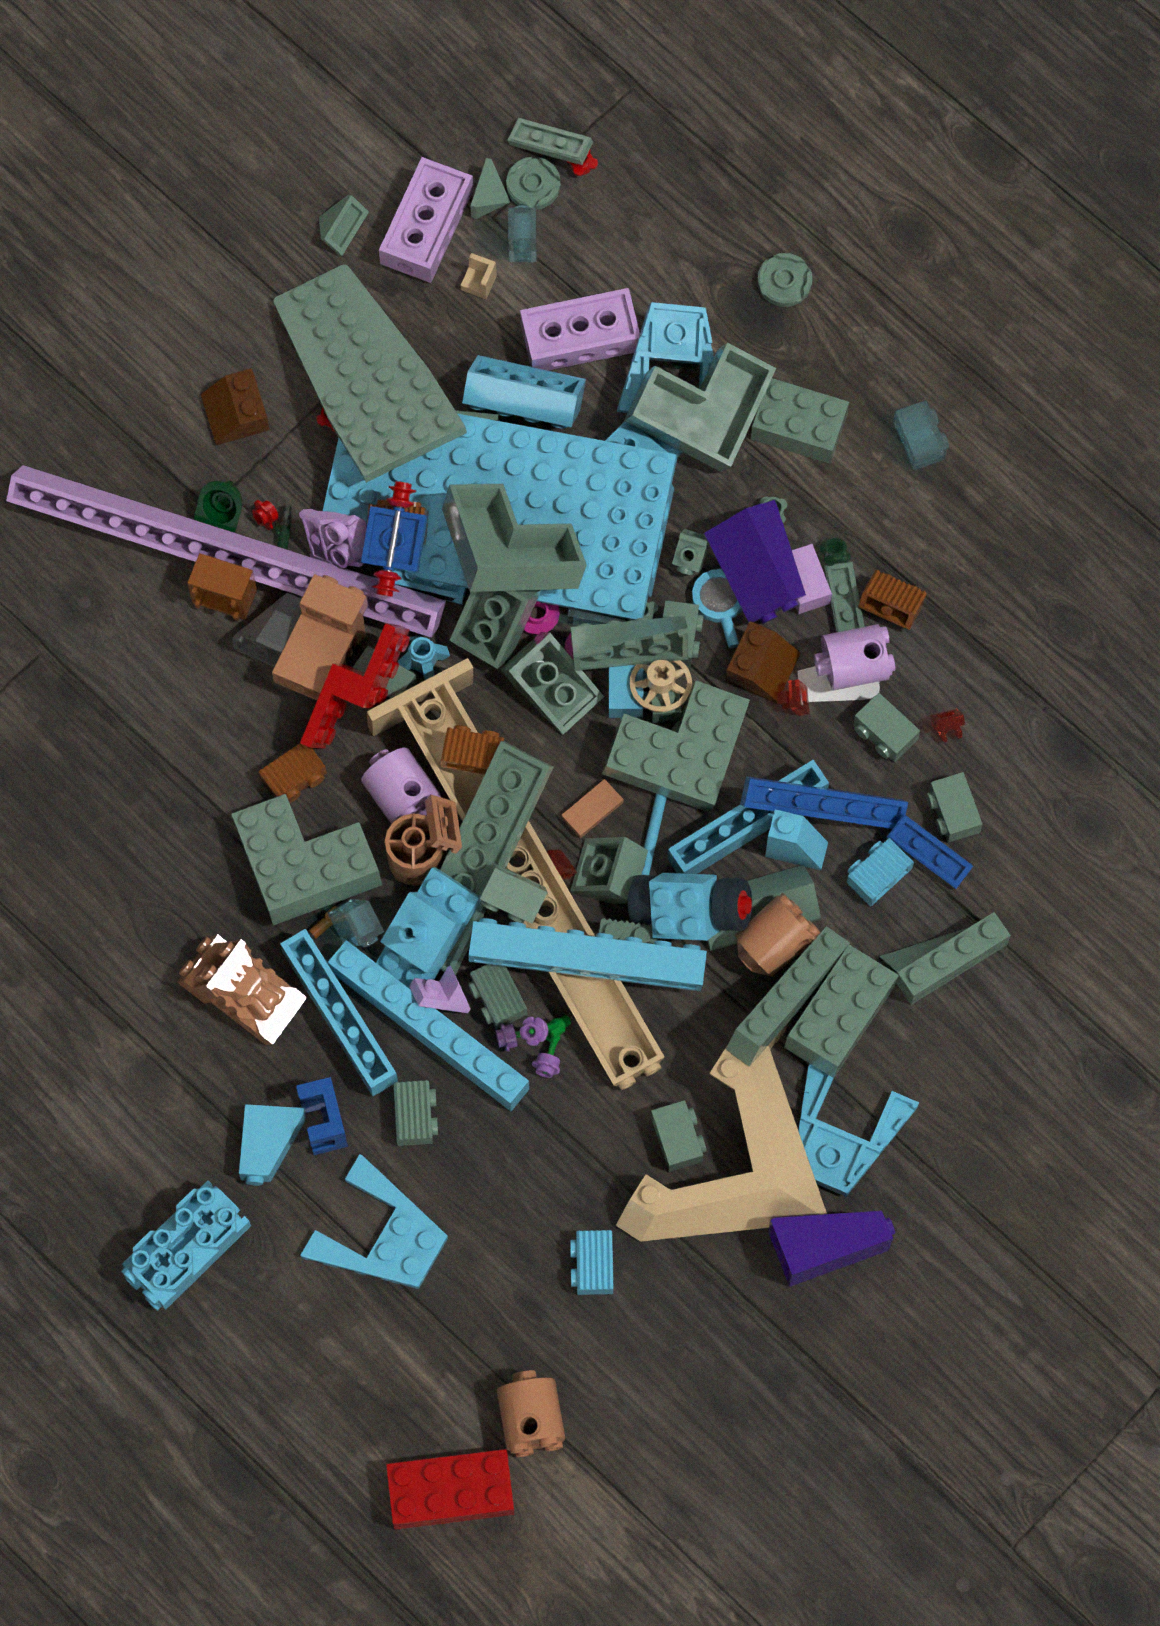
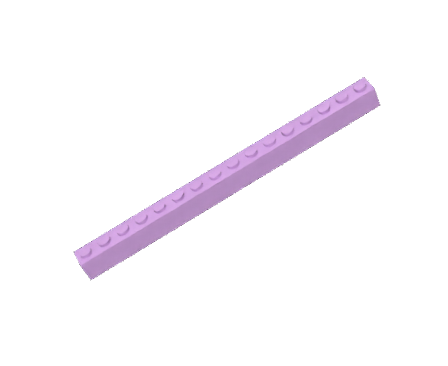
M24 465L11 475L6 500L8 502L196 562L199 553L236 564L253 570L255 581L300 596L304 595L314 574L321 577L327 575L336 579L338 584L344 587L353 586L364 592V595L367 596L368 607L363 616L384 623L400 625L410 629L409 631L432 637L440 626L446 603L445 600L398 585L394 587L399 592H393V597L376 594L377 589L371 588V586L378 584L377 578Z

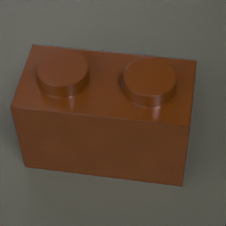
M252 368L225 375L201 394L216 446L270 430Z
M750 621L727 668L726 682L778 704L801 653L775 631Z

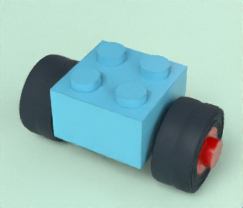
M661 873L660 875L650 876L637 875L632 880L629 888L628 913L631 922H634L635 925L637 923H640V925L645 923L646 926L652 925L653 938L707 941L720 932V930L743 931L747 928L752 914V892L748 881L741 878H722L717 882V875Z

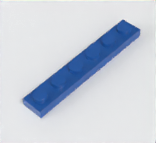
M746 776L740 805L768 811H775L776 809L796 815L893 829L904 814L906 815L908 802L902 799Z

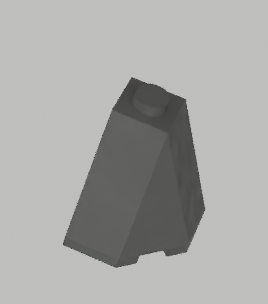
M286 593L234 635L232 639L234 650L275 667L301 615L300 601L303 596L297 594L294 596Z

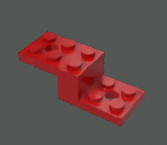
M385 623L366 672L349 665L332 663L300 744L310 748H326V745H330L335 737L336 729L333 728L337 718L340 719L346 710L347 703L344 702L345 700L362 708H374L385 702L388 695L386 686L389 679H393L398 671L399 663H397L400 652H404L409 644L410 637L407 635L410 629L400 625Z

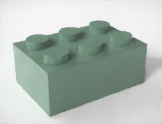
M772 378L752 425L751 440L831 464L847 418L849 402Z
M541 590L471 592L450 641L498 669L511 658Z

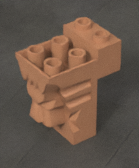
M316 574L313 575L300 601L301 615L272 671L275 683L318 700L332 663L346 665V658L353 655L352 647L359 645L366 636L363 615L368 607L367 596L364 595L362 590L353 586L344 587L338 584L336 579L327 575L322 577Z
M214 935L210 938L205 937L196 948V951L199 953L193 961L188 960L179 971L181 977L177 983L203 1003L215 1005L265 1045L273 1044L307 997L296 988L289 986L271 968H264L262 960L251 956V950L243 940L227 942L219 935Z

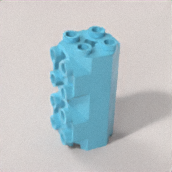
M207 1181L199 1189H193L176 1205V1212L156 1231L148 1232L133 1247V1254L122 1263L124 1269L121 1272L134 1289L138 1290L141 1287L144 1290L142 1293L146 1297L145 1299L154 1309L158 1311L163 1307L166 1310L251 1227L250 1221L245 1216L241 1218L237 1214L240 1211L239 1208L218 1187H213L212 1183Z

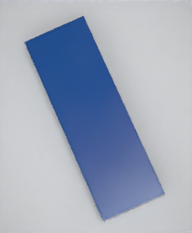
M905 814L886 837L890 838L898 847L954 889H957L973 867L972 864Z

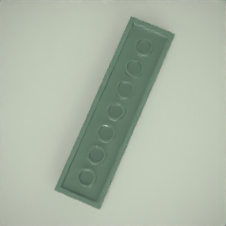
M501 741L460 827L462 848L456 854L451 853L450 848L440 870L478 895V891L493 862L504 868L507 867L554 767L505 741ZM482 900L440 969L441 971L445 972L447 967L451 966L456 975L470 946L473 921L479 922L487 910L481 904Z

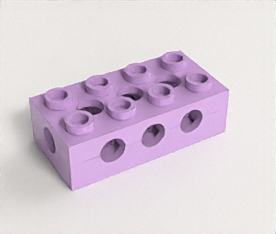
M422 157L379 248L380 264L431 283L472 195L473 176Z
M629 288L520 310V324L530 366L547 371L634 353L640 335Z

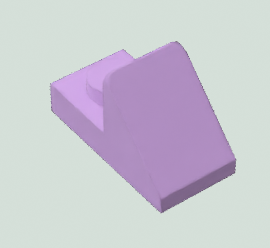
M451 966L447 967L440 981L414 978L409 986L418 1006L463 1013L470 1011L469 1004Z

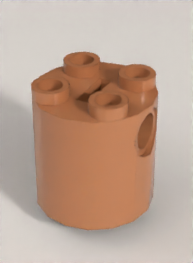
M415 813L403 815L395 820L387 830L385 846L388 865L397 881L413 886L422 885L432 867L441 869L445 860L444 850H441V845L437 848L431 847L427 816Z
M782 893L780 896L777 895L750 920L745 930L735 933L738 957L752 972L775 977L817 939L820 931L810 920L808 921L802 915L803 911L799 906Z
M534 1370L513 1374V1383L506 1384L497 1389L506 1449L511 1451V1453H516V1457L533 1455L534 1449L544 1447L545 1451L562 1449L565 1433L555 1379L537 1378L536 1371ZM538 1424L537 1430L529 1435L531 1427Z

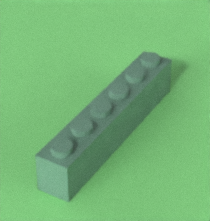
M826 926L817 936V939L810 944L737 1027L726 1050L750 1067L824 982L850 943Z

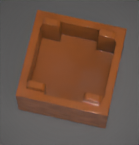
M201 553L198 555L187 583L195 608H200V606L233 616V619L236 621L239 618L246 620L257 592L253 570Z

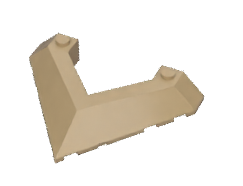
M769 1045L750 1067L725 1048L710 1072L712 1077L730 1087L736 1093L753 1172L674 1190L668 1189L650 1176L645 1175L630 1198L616 1226L642 1242L768 1228L770 1220L778 1217L827 1214Z

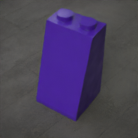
M775 500L745 508L704 533L748 622L761 621L762 625L777 618V611L782 609L784 613L799 605L797 600L806 595Z
M882 1211L778 1217L770 1220L768 1234L787 1283L791 1287L889 1251L895 1229L889 1217L885 1218Z

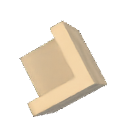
M471 253L468 258L469 268L461 283V290L487 299L497 277L496 262Z

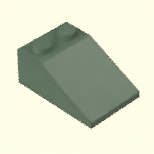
M540 632L500 669L513 686L562 735L604 698L603 694L582 670H574L573 659L553 635L548 632Z

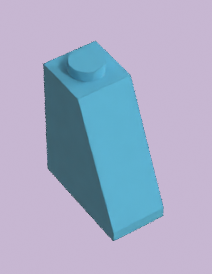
M775 809L768 834L765 857L800 866L804 865L805 867L821 871L828 842L804 816Z
M245 1104L239 1168L241 1180H246V1184L254 1186L263 1185V1182H271L305 1122L306 1114L304 1108Z

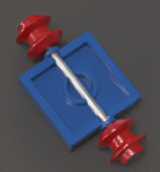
M395 481L394 486H388V488L393 490V496L386 498V501L390 505L396 506L393 507V510L370 506L361 563L383 566L384 570H379L373 574L378 578V584L371 586V588H376V594L393 597V592H399L394 587L395 581L402 578L397 573L391 571H395V569L419 571L428 516L405 512V509H403L414 505L409 498L410 494L415 493L416 490L411 489L412 484Z

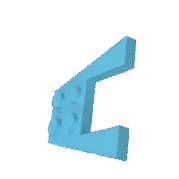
M654 302L649 304L617 412L628 413L646 372L649 371V360L700 364V389L714 359L711 346L713 342L706 308Z
M809 1063L798 1132L817 1185L847 1197L915 1112L919 1102L892 1091L869 1142L816 1119L834 1078Z
M359 1154L345 1181L394 1208L392 1216L367 1258L316 1230L300 1256L305 1260L317 1261L331 1267H340L358 1274L370 1275L385 1281L419 1289L446 1243L448 1235L363 1155Z

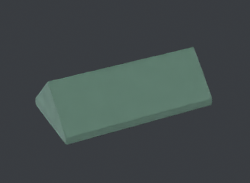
M804 865L748 881L752 892V914L750 920L777 895L780 896L782 893L799 906L803 911L802 915L808 921L821 920L814 882ZM720 930V932L707 940L710 951L737 944L735 933L738 931Z

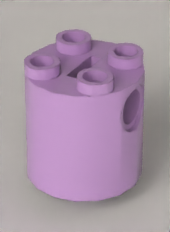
M879 624L822 635V653L814 654L817 675H827L833 691L889 680L892 671H895V662L893 655L887 654L886 644L889 643V634L886 626L880 627ZM864 650L871 651L875 659L867 658Z
M400 748L389 752L387 749L380 751L370 759L369 764L371 767L361 778L362 784L391 824L403 815L415 813L427 816L425 800L430 795L441 797L440 792L408 748Z

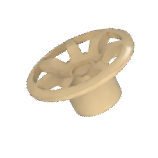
M656 660L649 666L647 664H637L630 676V689L634 699L642 707L654 712H668L680 707L687 700L692 689L691 674L681 660L670 662ZM670 662L675 663L681 669L676 671ZM642 668L647 674V678L635 682L636 675ZM682 675H685L687 680L686 689L675 683V680ZM636 688H650L645 701L638 695ZM670 690L683 695L674 704H670L668 693ZM658 693L661 694L665 706H654L649 703Z

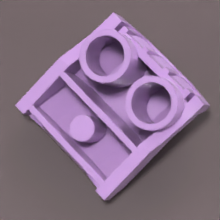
M303 509L299 513L300 518L303 520L311 558L341 568H345L348 565L360 567L364 564L361 563L367 529L365 520L356 515L349 516L313 509Z

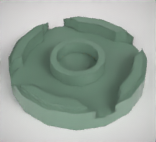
M523 158L516 162L508 171L506 180L507 193L512 202L521 208L528 210L543 209L551 205L558 197L561 188L559 172L546 159Z
M779 253L762 263L758 272V288L761 295L769 303L779 307H791L801 303L808 296L812 288V272L801 257L791 253Z

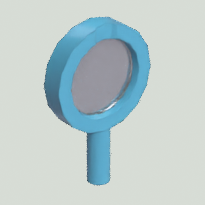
M722 569L705 572L695 581L692 590L693 604L699 605V615H704V619L715 623L721 622L728 647L730 649L736 648L739 645L732 619L742 611V608Z

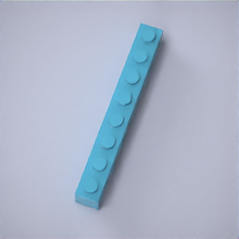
M482 918L479 922L473 921L469 962L701 991L707 951L701 950L700 946L685 944L683 948L672 947V943L667 941H654V944L642 943L643 940L636 937H626L625 940L613 939V935L597 933L596 937L586 936L580 930L570 929L567 930V933L555 932V928L550 926H538V929L526 928V924L519 922H510L508 926L497 924V921L493 919Z
M347 940L328 961L330 969L337 978L508 1110L512 1111L528 1092L529 1080L438 1010L418 1006L412 991Z

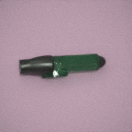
M283 505L280 519H277L275 529L278 535L277 547L288 550L290 527L292 526V506Z

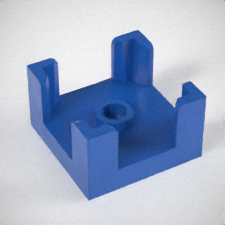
M331 1077L297 1085L299 1099L305 1113L321 1109L324 1121L323 1124L311 1126L307 1129L313 1154L317 1155L348 1147Z

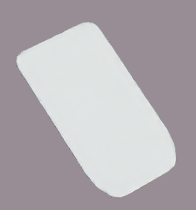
M815 666L798 670L799 698L802 702L865 700L873 698L879 693V682L833 691L827 675L818 676Z

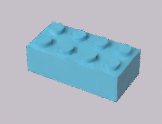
M478 355L468 370L462 403L468 404L470 408L475 410H495L497 414L502 416H522L529 422L544 421L551 423L553 427L564 429L572 427L580 412L586 379Z

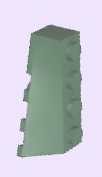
M667 615L658 619L638 618L628 622L614 620L605 624L592 625L583 623L577 627H571L575 671L647 664L656 660H688V627L685 616Z
M995 912L971 927L879 956V959L885 967L899 975L896 984L912 1005L1007 946L1011 935Z

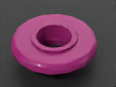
M536 602L534 607L543 608L546 614L540 619L530 616L524 631L538 635L540 632H549L555 627L559 620L560 611L557 605Z

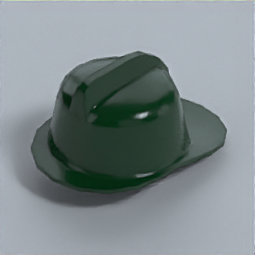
M216 480L208 482L203 486L199 495L194 520L235 533L242 510V496L240 491L233 485V481L222 482Z

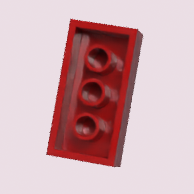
M507 1449L386 1464L394 1530L515 1515Z

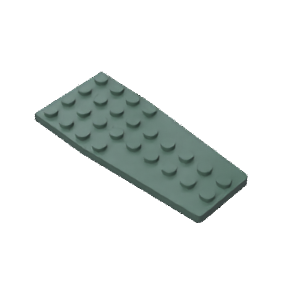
M341 265L274 298L277 313L323 410L366 483L467 433L465 425L429 368L349 266Z

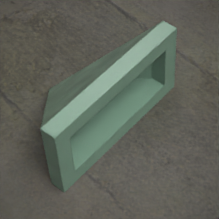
M489 158L485 160L471 203V218L478 219L510 203L494 163Z
M347 195L319 216L321 239L339 256H342L369 211L352 195Z

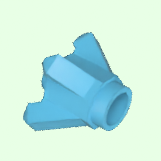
M416 635L410 637L411 645L408 648V652L398 660V663L407 670L414 669L421 672L425 681L435 676L433 667L436 661L444 660L450 654L447 646L434 644L428 638Z

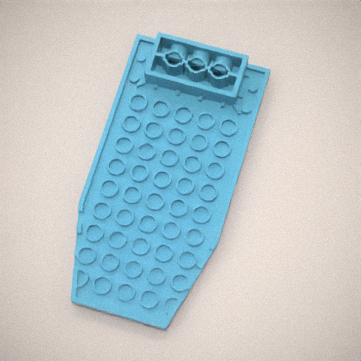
M458 414L466 427V434L366 483L338 438L323 511L349 516L356 515L365 520L367 525L369 504L375 505L377 500H386V498L392 497L393 490L388 488V486H394L395 481L412 484L411 489L416 490V492L410 494L409 500L421 503V507L428 510L426 545H423L419 571L407 572L423 580L469 588L442 511L449 485L504 484L518 525L572 523L587 564L578 589L541 590L536 602L629 620L644 618L648 597L651 598L671 507L674 492L672 481L678 457L677 454Z

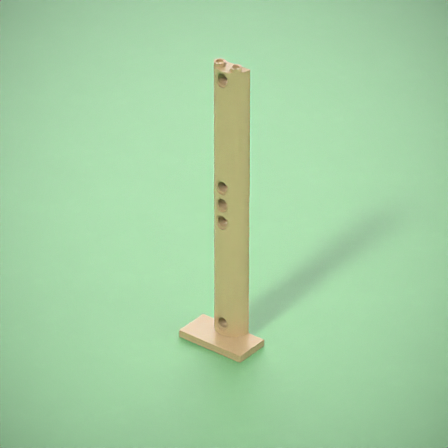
M468 658L367 711L368 728L373 736L405 720L448 797L456 803V810L462 821L485 775L441 767V756L448 727L454 729L455 725L469 727L471 732L478 733L455 694L473 684V666ZM435 710L441 716L437 720H429L425 714L428 711ZM528 821L512 857H521L525 863L521 867H513L508 863L506 869L545 886L548 893L541 906L551 907L553 914L543 917L537 913L533 923L524 921L523 924H526V928L538 929V926H550L555 928V932L567 933V930L570 929L580 930L586 936L595 937ZM549 972L614 1086H619L621 1090H624L636 1083L635 1078L645 1073L646 1076H650L662 1068L659 1063L664 1059V1055L621 981ZM628 1055H634L638 1058L639 1064L633 1068L628 1067L624 1064L623 1059Z

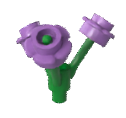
M563 1015L559 1019L554 1018L546 1024L541 1018L531 1016L523 1021V1027L520 1028V1031L516 1032L513 1024L504 1026L501 1023L500 1030L495 1031L499 1048L505 1047L506 1051L509 1052V1048L517 1047L516 1038L522 1037L531 1046H536L539 1042H543L546 1039L550 1042L548 1052L539 1053L536 1061L532 1062V1065L537 1068L536 1073L538 1075L552 1078L553 1075L560 1072V1060L553 1055L560 1040V1035L571 1024V1019L567 1015Z

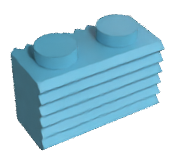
M890 838L884 843L878 841L869 850L870 856L865 861L857 860L847 871L849 873L847 884L869 906L877 902L912 869L914 864Z
M576 1231V1240H571V1258L577 1257V1269H571V1287H577V1295L613 1294L612 1231Z

